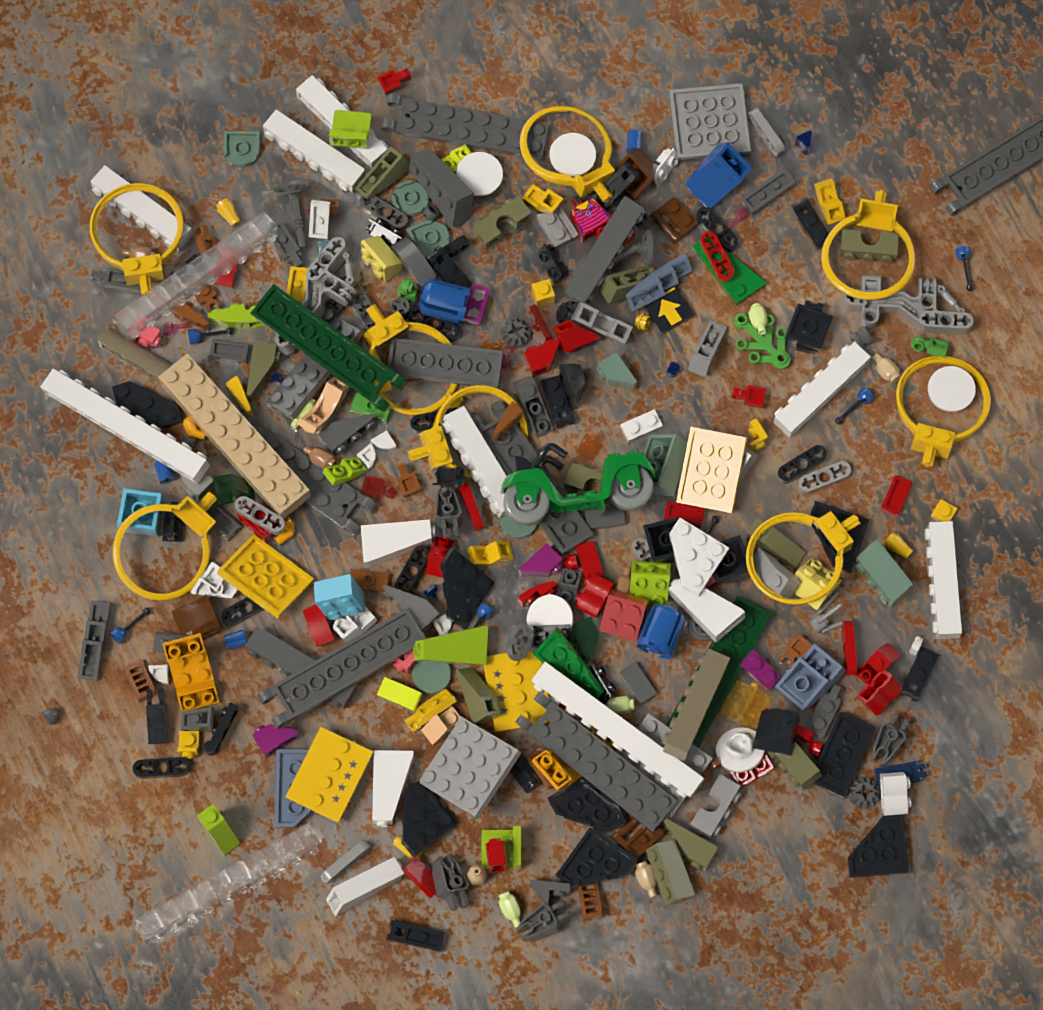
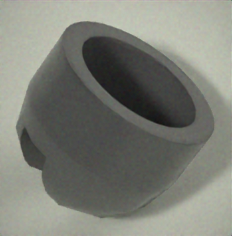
M428 204L423 211V216L426 217V220H435L440 214L439 210L431 204Z
M49 708L42 712L50 725L59 719V713L55 708Z

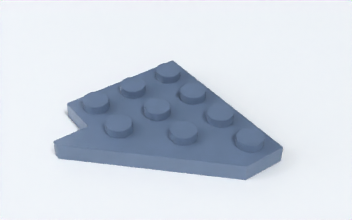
M276 749L275 828H296L312 812L285 798L309 749Z

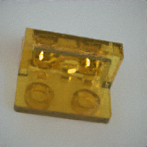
M736 680L719 714L745 728L755 730L761 711H764L771 697L758 691L759 685L753 682L748 686Z

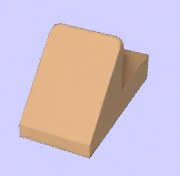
M451 706L439 716L437 714L434 715L421 731L434 746L451 733L460 719V715Z

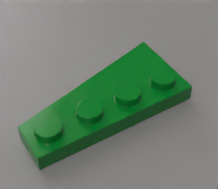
M706 238L705 243L708 242L711 246V249H713L712 239L709 240L708 238ZM700 241L692 246V250L736 306L767 285V282L725 249L724 251L734 268V275L729 282H721L708 261ZM714 253L712 254V259L715 261H720L722 259V255L720 253ZM723 263L721 265L722 274L728 276L729 271H725V269L723 268Z
M558 627L534 651L533 655L543 664L544 662L548 663L594 698L598 699L605 691Z

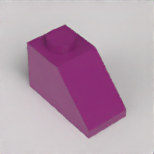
M546 543L519 568V574L522 577H549L551 574L555 575L562 569L563 559Z
M270 724L258 727L254 731L255 733L252 734L254 741L266 758L274 754L276 749H282L299 738L298 732L295 729L285 727L276 729L275 725Z

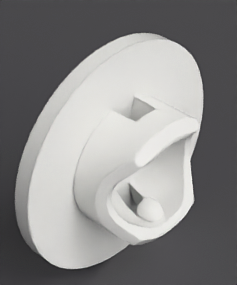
M567 133L561 135L553 142L550 148V162L560 174H569L571 177H575L577 174L581 176L587 173L595 163V147L590 139L582 134Z
M474 152L468 154L460 161L456 175L474 192V196H486L496 191L500 186L503 170L501 164L494 156L485 152Z
M946 366L938 369L931 376L928 383V395L932 403L939 409L947 412H958L968 407L973 401L975 383L970 374L962 368Z
M545 595L535 600L530 606L527 614V624L530 625L532 630L533 626L570 624L571 631L573 612L570 605L563 598L555 595Z
M739 727L727 731L720 737L716 745V756L725 769L732 772H746L755 768L761 762L765 751L752 749L756 731Z

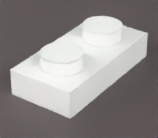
M311 201L309 237L328 239L330 202Z
M654 409L620 424V428L627 442L630 443L662 429L663 425Z

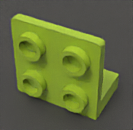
M335 110L332 130L330 129L329 132L330 145L367 149L371 113Z
M632 561L630 594L648 599L647 607L658 604L667 605L671 564Z
M513 826V830H482L481 867L488 870L485 844L489 842V839L501 838V841H505L508 870H521V826Z

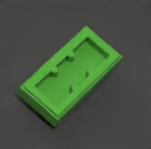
M358 393L355 394L350 408V412L363 416L375 413L377 420L387 422L391 411L389 407L385 412L380 411Z

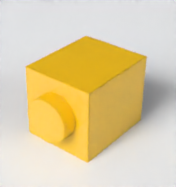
M550 279L531 284V292L537 309L555 304V295Z

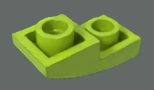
M356 456L342 459L339 465L325 467L323 474L332 485H338L364 474L367 469Z

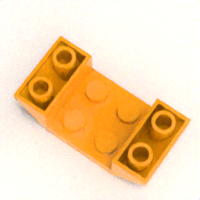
M201 633L162 643L175 684L181 712L219 703L213 673Z
M582 724L586 729H588L606 745L612 748L606 742L605 739L596 734L597 730L593 726H591V728H588L586 725ZM547 749L532 759L534 765L557 791L565 790L583 777L553 752H548Z

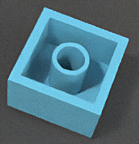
M123 489L117 522L118 529L125 519L135 511L150 505L164 504L162 494ZM154 511L142 515L125 532L158 537L162 511Z
M351 574L314 582L315 603L328 620H337L340 617L354 616L365 612L363 590Z

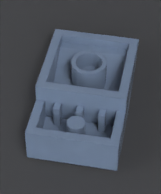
M814 643L802 658L799 657L775 687L805 711L839 680L846 669Z

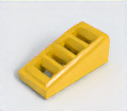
M237 375L226 382V387L242 410L251 417L253 416L240 378Z

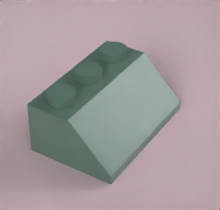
M651 434L648 437L643 453L646 457L649 456L650 464L655 471L656 477L653 481V494L659 496H674L688 444L686 440L677 434Z
M876 539L856 558L855 567L861 575L864 574L867 577L869 586L873 590L876 589L878 591L881 601L885 605L888 604L891 608L909 595L913 583L878 539Z

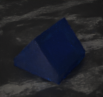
M810 130L797 136L795 145L804 155H807L809 152L812 131Z

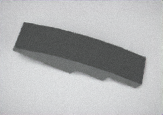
M93 600L90 602L89 617L86 622L85 637L82 642L78 672L79 679L98 681L111 603Z

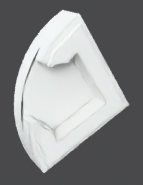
M388 431L371 439V443L377 448L385 450L397 448Z
M372 443L357 454L359 460L368 470L373 467L376 460V453Z
M446 614L432 620L439 636L449 633L452 622L446 618Z
M916 636L909 651L910 654L916 656L924 638Z
M168 664L148 665L154 680L158 683L169 685Z

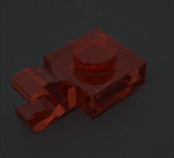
M366 475L360 493L375 499H379L380 495L394 499L396 491L393 487L384 486L385 481L383 479Z

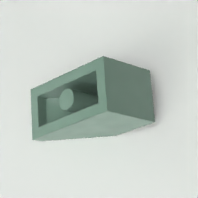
M617 352L597 364L596 373L601 381L604 380L607 385L630 390L637 388L636 379Z

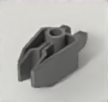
M449 487L450 496L447 497V501L446 497L442 495V488L438 490L436 497V526L442 529L443 537H447V528H453L455 536H459L458 527L463 523L462 511L457 495L452 487Z
M894 713L889 724L881 725L871 754V762L873 763L878 753L883 752L885 757L879 767H883L891 760L906 739L904 730L910 720H903L900 730L893 726L898 719L899 714Z
M446 855L443 859L438 857L433 862L432 869L437 897L441 900L446 899L452 911L457 910L458 903L462 909L468 906V899L465 890L468 888L469 883L459 864L450 855Z
M562 900L551 907L547 904L540 905L518 925L517 931L519 933L531 929L521 939L524 942L537 941L560 932L561 923L573 915L571 911H567L556 917L555 913L565 908L567 903Z

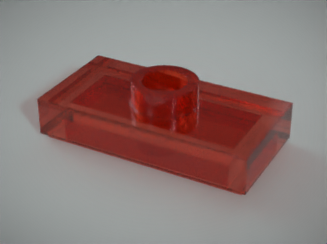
M537 305L529 306V314L533 320L531 323L534 331L539 332L544 342L552 339V334Z

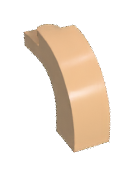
M336 377L327 381L317 403L306 415L300 418L298 425L303 427L306 432L320 433L327 427L339 410L350 387Z

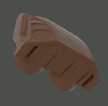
M207 594L194 602L172 611L181 635L191 636L201 633L202 639L205 640L209 636L221 631Z

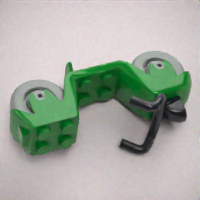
M548 443L540 449L533 463L524 457L515 456L516 471L507 475L501 486V494H505L503 507L508 518L518 525L531 526L542 521L547 515L549 508L556 513L598 508L599 516H603L608 498L615 507L621 510H638L650 500L653 492V481L656 476L654 468L650 464L649 456L646 457L643 452L631 450L624 455L611 453L608 454L603 463L599 493L588 491L585 492V495L577 496V493H572L563 498L541 468L546 463H550L561 471L565 465L556 458L546 454L549 451H553L565 459L568 452L557 444Z

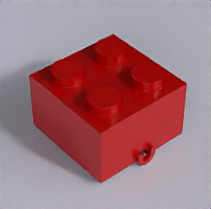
M611 589L607 603H605L599 631L636 642L642 623H644L647 616L645 612L649 600Z

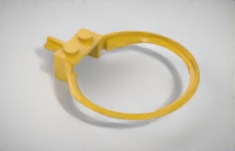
M554 106L540 110L527 120L520 135V149L525 162L535 174L557 185L572 186L580 197L596 191L603 202H608L613 197L604 185L615 172L609 163L612 154V143L607 131L596 118L574 107ZM568 111L579 113L590 119L599 128L605 141L602 167L582 177L577 174L573 178L569 174L554 173L540 167L531 157L527 147V134L536 120L549 113Z
M144 183L126 184L108 192L97 203L90 219V235L95 248L102 258L124 272L127 286L140 284L142 296L148 297L153 294L151 282L164 280L163 265L174 255L181 242L184 227L183 215L175 199L163 189ZM145 191L158 195L172 207L177 219L175 239L162 256L154 254L122 259L120 261L108 254L98 239L97 222L103 208L112 199L127 192Z
M883 190L875 192L874 201L861 199L858 212L840 221L831 230L822 248V266L829 281L844 294L857 299L879 300L896 294L909 282L915 268V252L911 238L907 231L896 221L898 205L885 203L887 193L883 192ZM855 223L856 226L893 232L894 230L903 239L908 249L909 264L906 273L898 283L883 291L863 292L848 287L835 276L829 264V247L837 233Z
M376 304L366 309L376 324L363 335L370 345L368 353L374 357L377 352L374 349L376 345L378 347L406 328H408V331L430 335L442 344L452 345L435 328L422 323L406 322L399 311L385 319ZM450 384L445 395L433 405L418 409L400 407L389 401L381 391L377 395L390 404L389 408L399 413L419 415L439 409L446 401L445 396L449 395L450 392H455L458 384Z
M930 356L916 361L904 371L899 379L896 390L899 415L914 436L910 450L924 453L922 459L924 467H932L935 456L948 459L953 444L968 439L979 430L985 422L991 406L990 391L983 376L967 362L950 356H945V358ZM941 363L953 365L968 372L978 383L983 395V410L977 422L968 430L956 435L955 432L921 423L916 425L908 416L903 404L905 383L916 370L930 364Z
M486 385L470 386L455 392L440 407L433 427L419 433L423 446L409 450V459L412 462L427 457L431 470L441 466L447 468L459 467L455 463H451L453 460L440 425L447 409L462 396L483 392L501 398L508 405L512 401L517 405L518 403L504 391ZM522 413L519 420L520 430L528 440L527 422L524 413ZM464 470L465 478L472 479L470 472Z
M208 492L196 504L190 497L186 496L178 505H150L135 511L126 518L119 527L113 542V562L122 582L137 595L156 601L175 599L192 590L198 579L204 575L209 562L210 545L207 533L216 521L206 511L217 498ZM154 511L173 512L197 535L203 537L201 539L203 550L202 562L196 576L185 587L171 593L157 594L141 589L128 578L120 560V545L127 528L137 518Z
M831 511L821 518L797 512L783 513L771 517L755 530L747 546L746 564L751 579L765 595L782 603L806 604L822 598L832 590L839 580L843 567V554L852 549L854 542L847 532L860 524L858 517L852 515L841 523ZM781 522H797L810 527L814 524L817 529H821L836 549L837 556L835 557L834 574L830 582L820 592L806 598L790 599L776 594L761 582L754 568L753 551L757 540L768 528Z

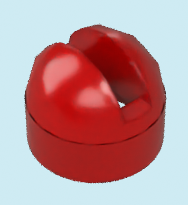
M575 553L565 558L564 564L568 569L580 568Z
M813 741L809 745L808 750L811 755L819 758L825 744L820 741Z

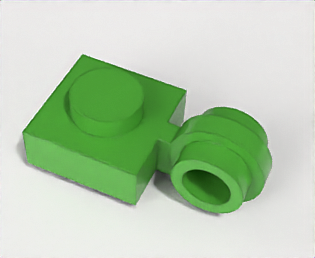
M409 278L407 280L403 279L398 287L397 297L405 298L408 302L416 304L418 293L414 288L415 282H412Z
M917 336L912 339L911 347L917 352L923 351L926 348V353L945 358L949 342L930 337V340H925L923 337Z

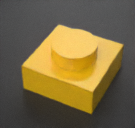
M940 499L931 517L939 522H949L958 508Z

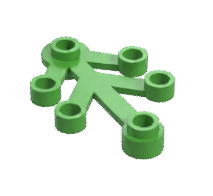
M737 314L734 318L735 328L739 330L745 329L757 342H746L744 339H738L735 344L736 350L740 352L744 350L767 351L770 356H760L757 352H751L748 361L753 365L772 363L777 369L788 367L790 356L785 352L784 339L787 330L785 328L777 329L775 336L778 339V346L776 350L772 346V326L774 324L772 315H767L768 319L772 322L767 323L765 327L766 333L763 337L749 323V318L746 314ZM739 318H744L745 321H744V322H739L738 319H739ZM783 332L785 335L779 336L778 333ZM743 343L745 346L741 348L738 344ZM756 356L758 359L753 361L751 357ZM783 357L784 361L780 362L777 358Z

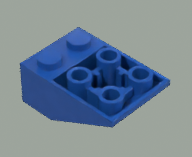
M728 142L718 143L685 181L684 185L705 207L711 209L745 178L752 167Z

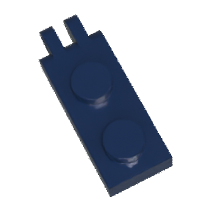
M919 761L874 769L879 789H881L880 774L904 772L906 777H909L910 783L923 781L922 777L930 776L929 771L921 772V770L927 769L928 765H919Z

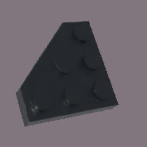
M131 381L111 386L117 406L119 408L121 406L125 407L130 411V415L134 417L136 415L142 417L147 425L151 426L153 424L162 430L183 423L177 403Z
M818 501L814 502L810 514L813 517L821 518L831 511L840 523L855 515ZM858 515L855 516L858 517L860 524L847 532L854 541L852 549L843 554L842 571L850 574L870 519ZM813 524L812 528L832 567L835 568L837 551L821 529H817L816 525Z
M450 548L440 563L444 583H442L443 593L447 604L446 618L460 629H464L495 582L456 549Z
M585 778L572 784L565 790H560L547 797L557 817L608 833L627 824L618 804Z
M420 780L405 790L401 844L414 858L457 827L458 822L430 790L420 784Z
M903 814L883 815L872 830H870L847 858L849 878L909 874Z
M589 828L559 869L556 877L564 883L570 884L572 888L626 878L639 860L592 828Z

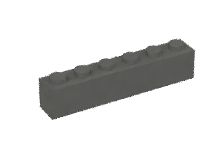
M626 196L622 198L565 289L564 294L578 303L590 302L594 296V293H592L594 287H599L604 280V277H602L604 271H609L614 264V261H612L614 255H619L624 248V245H622L624 239L631 237L634 229H632L635 222L639 223L644 216V213H642L643 207Z
M257 626L245 644L248 655L255 659L259 657L264 660L263 663L271 669L274 667L279 669L280 674L284 677L290 676L315 661ZM354 684L328 699L330 700L329 703L338 709L339 707L345 709L357 691L356 685Z

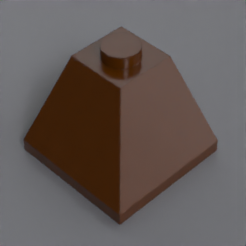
M642 149L629 151L614 169L615 174L626 162H630L633 165V169L640 173L641 178L633 183L623 194L628 195L633 201L641 195L655 178L653 162ZM626 173L623 177L627 179L629 175Z

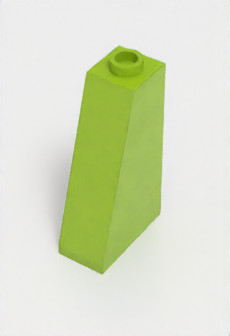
M488 626L470 628L415 641L413 647L414 661L471 666L486 665Z

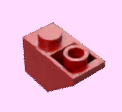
M573 320L553 326L556 338L560 340V348L564 353L575 351L578 347L591 344L594 340L599 339L598 334L594 330Z
M559 338L555 340L549 339L538 347L531 346L524 352V360L533 378L551 370L560 349Z
M436 536L429 552L425 574L443 578L440 563L450 548L454 547L455 540Z
M887 642L878 648L857 671V676L868 685L878 672L883 669L888 671L901 655Z

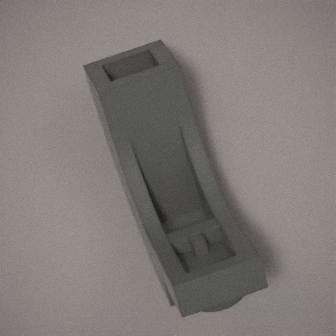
M407 237L390 246L391 250L403 262V266L411 274L422 293L424 284L429 279H436L434 271L423 254Z

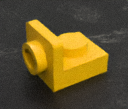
M756 418L750 421L748 429L752 439L756 438L749 445V449L752 451L763 449L768 441L767 434Z
M179 731V748L177 751L179 756L186 759L199 756V731Z

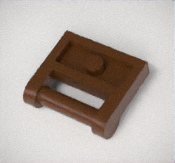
M672 197L659 209L650 214L653 222L655 221L662 228L673 244L691 232L699 223L675 197ZM664 214V216L679 230V232L675 233V231L661 218V216Z
M633 817L618 832L615 831L611 837L625 851L639 859L648 848L653 846L664 835V832L658 826L653 832L643 826L626 842L623 837L639 823Z

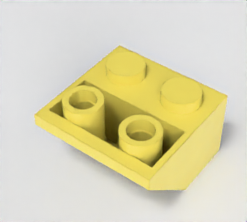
M380 236L361 241V258L367 266L371 265L373 267V272L378 279L382 278L387 282L403 270V262Z
M810 558L794 575L801 581L794 593L800 598L815 595L830 582L834 572L825 568L820 561ZM839 578L830 592L808 604L818 610L828 600L842 580Z

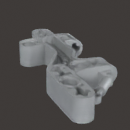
M333 238L306 271L305 300L301 304L319 317H322L325 313V303L327 300L333 299L341 305L347 306V301H351L352 295L357 294V291L354 289L356 282L354 280L353 267L350 263L351 256L343 238ZM346 260L345 270L347 279L343 281L334 274ZM278 334L275 336V343L282 354L289 355L295 351L296 347Z
M861 275L860 289L855 290L863 292L883 291L881 290V276ZM919 278L917 297H911L905 292L898 291L887 298L862 300L861 303H859L860 299L844 294L842 306L845 310L860 312V323L866 330H872L876 327L879 313L898 314L923 333L966 335L971 331L974 322L972 315L965 313V309L957 305V301L946 291L945 287L936 284V278H933V281H929L927 278L925 281H922V278ZM936 296H942L958 312L938 311L936 309ZM922 302H929L931 306L926 307ZM870 316L874 321H867L865 317ZM946 320L949 322V325H943L941 321Z

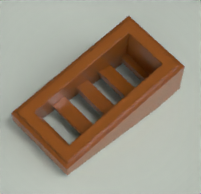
M180 300L171 310L173 317L205 331L211 329L209 321L184 301Z
M513 401L509 404L493 432L492 440L494 442L521 419L523 410Z
M142 660L124 667L139 702L147 700V690L141 693L138 691L147 686L152 690L153 696L157 695ZM141 666V670L134 672L132 674L130 673V670H133ZM142 673H144L145 675L136 680L133 679V677L138 676ZM147 680L146 683L136 686L137 683Z
M597 883L585 885H593L594 889L582 890L584 886L578 887L583 921L603 919ZM595 893L594 897L584 898L583 896L584 894ZM596 900V904L585 905V902ZM597 908L595 912L586 913V909Z

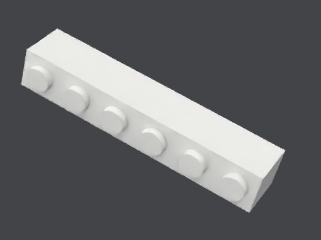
M313 75L296 89L297 97L331 130L334 111H350L345 103L341 104L337 100L338 97L333 91L329 92L325 88V84ZM371 128L367 149L349 147L370 169L388 150L387 144L383 140L379 141Z
M275 110L263 125L264 135L270 141L275 140L282 149L294 153L298 160H304L309 163L308 165L313 170L321 171L328 180L337 182L344 191L349 190L353 193L356 190L354 188L366 175L363 167L278 110Z
M105 165L90 181L93 188L92 191L99 197L105 196L117 187L130 184ZM141 191L127 192L109 202L111 206L120 208L126 217L130 218L131 216L135 219L138 226L141 228L146 227L150 230V234L156 239L161 238L165 241L164 244L168 248L171 246L177 232L176 217ZM185 223L181 242L177 249L178 252L193 236L191 228Z
M855 341L851 345L847 344L840 353L842 354L838 358L833 357L828 362V367L824 371L822 369L819 370L811 383L807 382L804 384L801 392L798 395L794 394L788 400L789 404L785 408L780 407L775 412L774 424L789 438L869 364L871 356Z
M462 406L444 416L441 424L442 429L451 437L453 447L460 452L463 464L469 467L471 477L475 482H478L483 497H487L492 512L501 518L506 515L503 507L505 494H501V486L506 475L466 408Z
M953 521L929 522L927 529L924 530V536L929 544V547H926V558L930 559L927 573L932 581V584H929V595L933 596L930 610L935 618V622H932V632L936 633V639L960 638L962 628Z

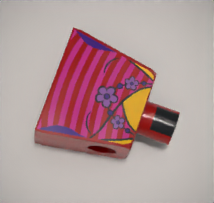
M577 195L571 200L575 208L570 211V217L583 243L595 236L598 228L606 226L611 216L594 198L584 202L582 197Z

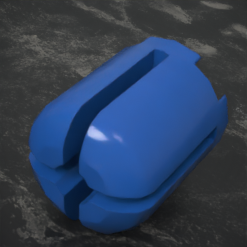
M429 279L424 284L420 296V312L426 316L461 325L467 308L466 298L470 296V288L437 279Z
M653 605L647 613L637 639L636 647L646 653L650 651L660 655L659 658L671 659L685 626V617L680 611L671 606Z

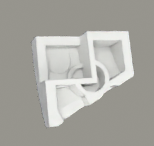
M211 562L202 578L198 579L191 593L233 599L239 590L217 575L220 566Z
M365 607V612L337 619L333 629L347 643L363 634L378 620Z

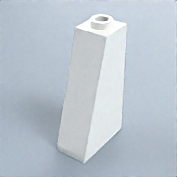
M430 520L361 525L364 567H371L411 552L419 545L426 546L432 544V537H435L434 525H430Z
M678 578L669 585V595L716 643L745 619V611L706 588L702 590L699 596H696L683 588Z
M374 750L373 824H377V827H388V824H393L414 760L413 751Z
M393 857L333 887L326 901L336 917L398 882L404 875L402 871L404 868Z

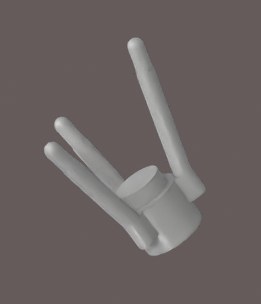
M839 591L811 616L809 623L816 633L821 631L824 634L828 630L842 626V621L827 626L829 624L827 618L840 609L842 604H838L825 615L821 614L840 594ZM849 618L843 621H853V618Z

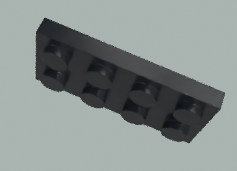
M840 711L815 765L820 770L822 777L813 785L844 799L876 727Z

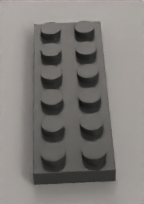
M336 317L330 323L332 327L354 343H357L364 335L360 329ZM304 355L265 403L270 408L294 420L331 373Z
M391 338L387 367L403 378L467 386L486 385L499 389L504 352L492 349Z

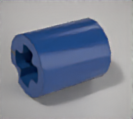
M629 130L627 132V152L642 149V131Z
M159 461L154 463L160 484L175 480L171 468Z
M244 630L224 635L228 651L244 647L247 643Z

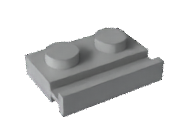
M561 205L557 207L553 214L544 212L536 217V220L555 249L574 238H578L576 229Z

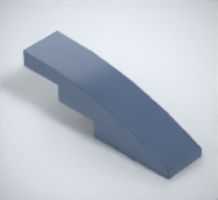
M685 253L651 273L625 295L632 312L664 296V290L678 284L679 278L692 272L689 259Z

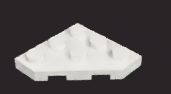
M679 518L669 537L674 551L681 586L694 595L699 596L728 552L729 547Z

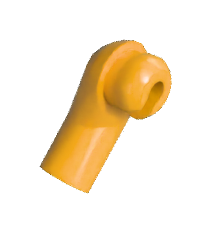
M188 416L183 421L187 434L191 437L205 440L206 435L201 429H197L193 420Z
M290 517L284 519L285 530L274 538L279 546L294 535L295 524Z

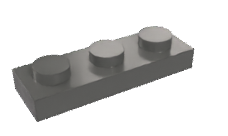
M784 168L742 197L740 202L753 215L796 185V181Z

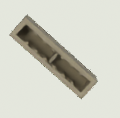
M113 328L105 330L98 339L101 348L160 383L158 376L172 366L169 362Z

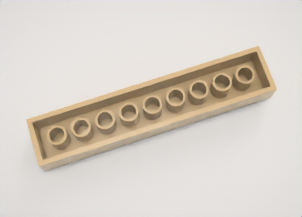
M188 353L158 376L161 386L274 513L285 519L311 497L307 486Z

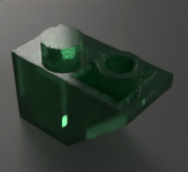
M234 474L213 477L217 506L235 503L242 496L255 499L253 488L244 478Z
M591 616L574 623L570 631L571 642H576L579 648L576 650L577 654L582 660L584 659L586 664H589L599 639V631Z

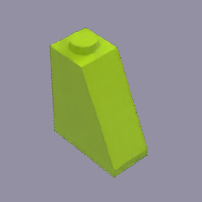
M214 804L197 815L201 825L224 856L240 845L237 837Z

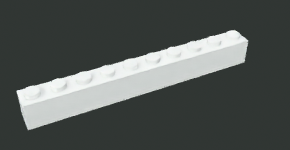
M52 369L40 386L45 394L196 484L200 482L210 467L206 460L207 457L201 452L194 453L191 451L192 448L186 443L182 442V444L176 442L177 439L169 433L164 435L157 426L153 424L151 426L147 425L142 417L130 415L128 409L123 406L120 408L115 406L113 400L105 397V399L100 397V393L93 388L88 390L84 387V383L78 379L73 381L63 370L58 372Z
M544 662L531 680L535 683L533 687L541 693H544V691L551 695L549 699L559 705L561 702L565 705L566 712L573 717L576 714L582 718L580 722L588 728H591V726L595 727L598 730L596 734L605 740L610 738L614 741L612 745L621 752L623 749L629 752L628 757L634 762L638 763L640 760L645 764L644 769L654 775L656 772L661 776L660 781L667 786L672 784L678 788L675 792L683 798L687 796L692 798L705 780L704 777L678 758L664 753L663 747L548 663Z

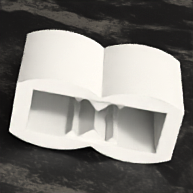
M904 772L880 774L881 807L884 816L908 814V808H911V798L907 796V789H910L909 777H906Z

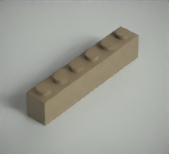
M708 649L706 655H701L698 662L700 666L699 671L694 670L691 677L693 684L692 686H687L683 695L686 699L684 702L680 701L676 710L679 713L678 717L672 718L669 726L672 730L670 734L666 732L662 744H665L664 753L685 761L726 671L730 657Z

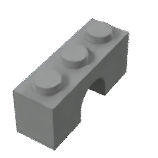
M583 302L578 303L571 320L621 344L626 343L633 328Z
M720 774L709 793L718 801V809L709 812L700 807L689 828L709 840L712 835L716 837L722 827L719 825L721 820H726L731 812V809H729L731 803H736L741 795L739 792L740 785Z

